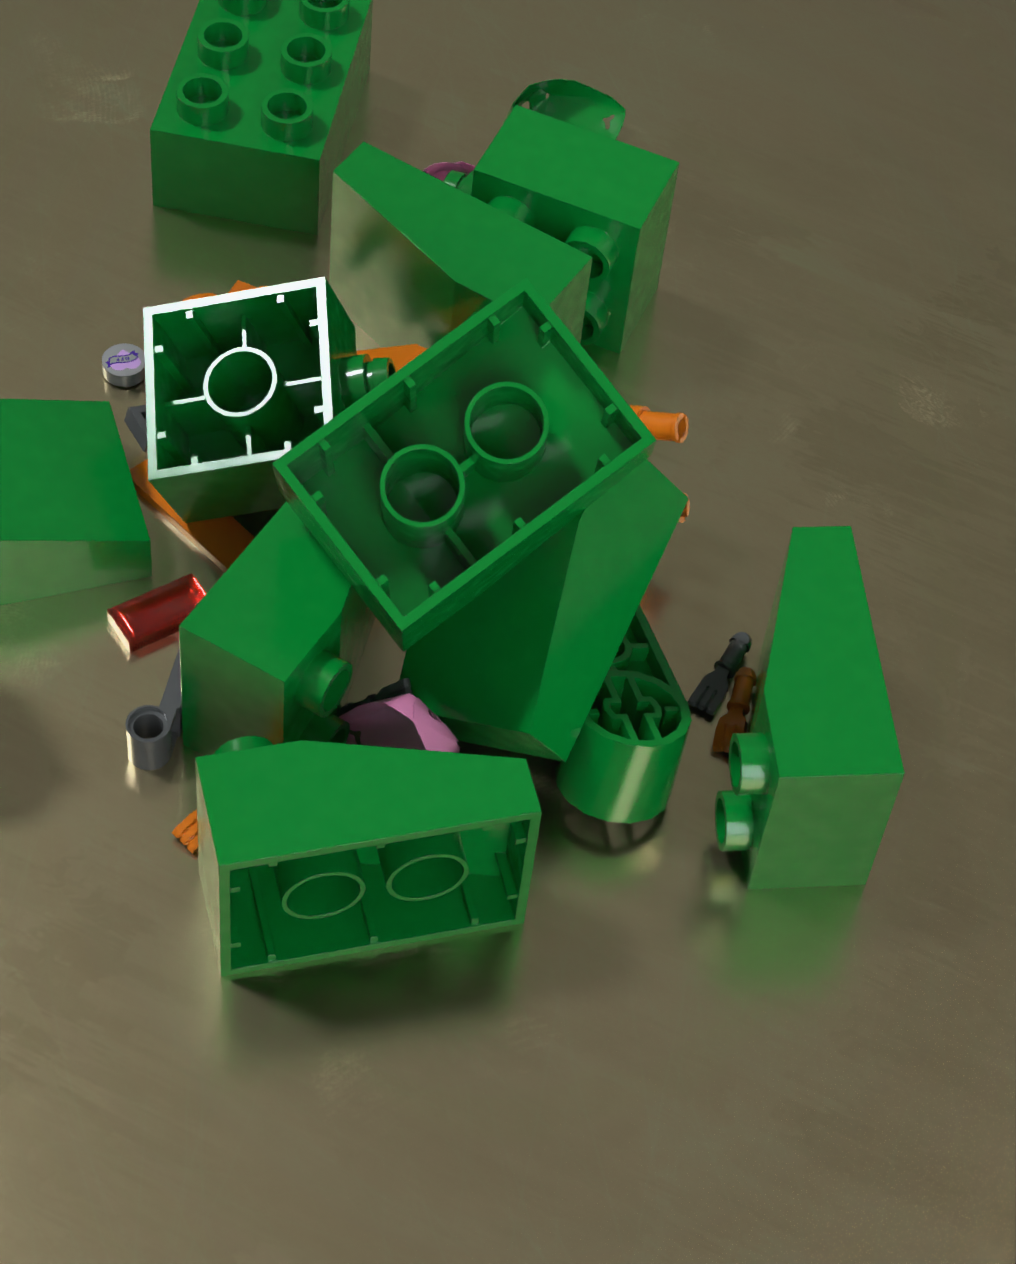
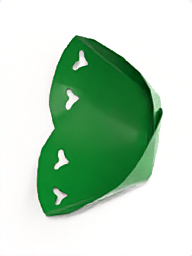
M551 79L528 85L513 102L503 124L515 105L522 106L525 102L529 101L530 110L616 139L623 126L626 109L613 97L575 80ZM614 115V118L610 120L609 129H606L603 119Z

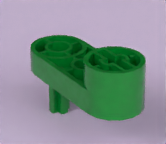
M640 604L567 761L557 760L555 768L556 785L567 802L583 813L607 822L631 824L650 820L665 810L671 797L692 721L689 705Z

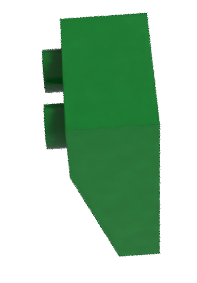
M364 141L333 171L329 284L350 319L381 348L418 344L428 349L526 276L580 343L593 257Z
M526 276L274 461L272 466L280 494L402 652H404L483 593L650 457L657 440Z
M0 399V606L152 577L151 540L110 401Z
M646 459L483 593L406 650L399 680L410 679V689L413 695L419 698L445 723L459 741L566 762L689 498Z
M287 501L179 625L183 745L203 756L214 754L221 745L230 740L246 736L263 737L274 745L299 740L346 744L349 735L350 724L339 718L340 711L346 704L376 617Z
M851 526L792 528L762 644L747 733H733L730 740L729 771L733 790L717 792L715 800V831L717 843L721 851H741L748 889L866 885L905 775Z
M258 736L236 738L221 745L212 755L195 757L199 875L221 977L524 923L542 815L526 758L307 740L273 745L268 739Z

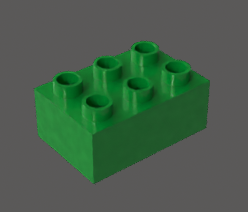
M199 0L150 128L153 206L318 235L332 192L333 171L341 163L370 71L373 0Z

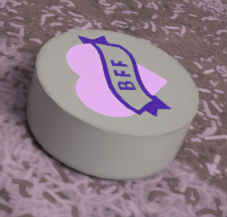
M127 343L117 344L108 348L102 356L104 378L109 383L119 387H130L140 383L145 378L144 351L136 345Z

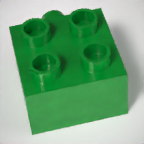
M515 105L474 170L469 174L451 170L444 182L593 257L580 344H594L618 354L622 352L658 288L679 162Z
M326 277L143 308L148 481L185 523L280 509L286 500L278 490L272 463L396 372L395 365L390 357L374 358L371 360L368 354L357 355L355 326Z

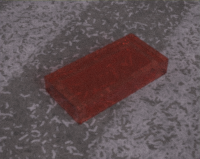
M190 573L107 609V620L129 653H132L179 632V625L206 593L193 574Z

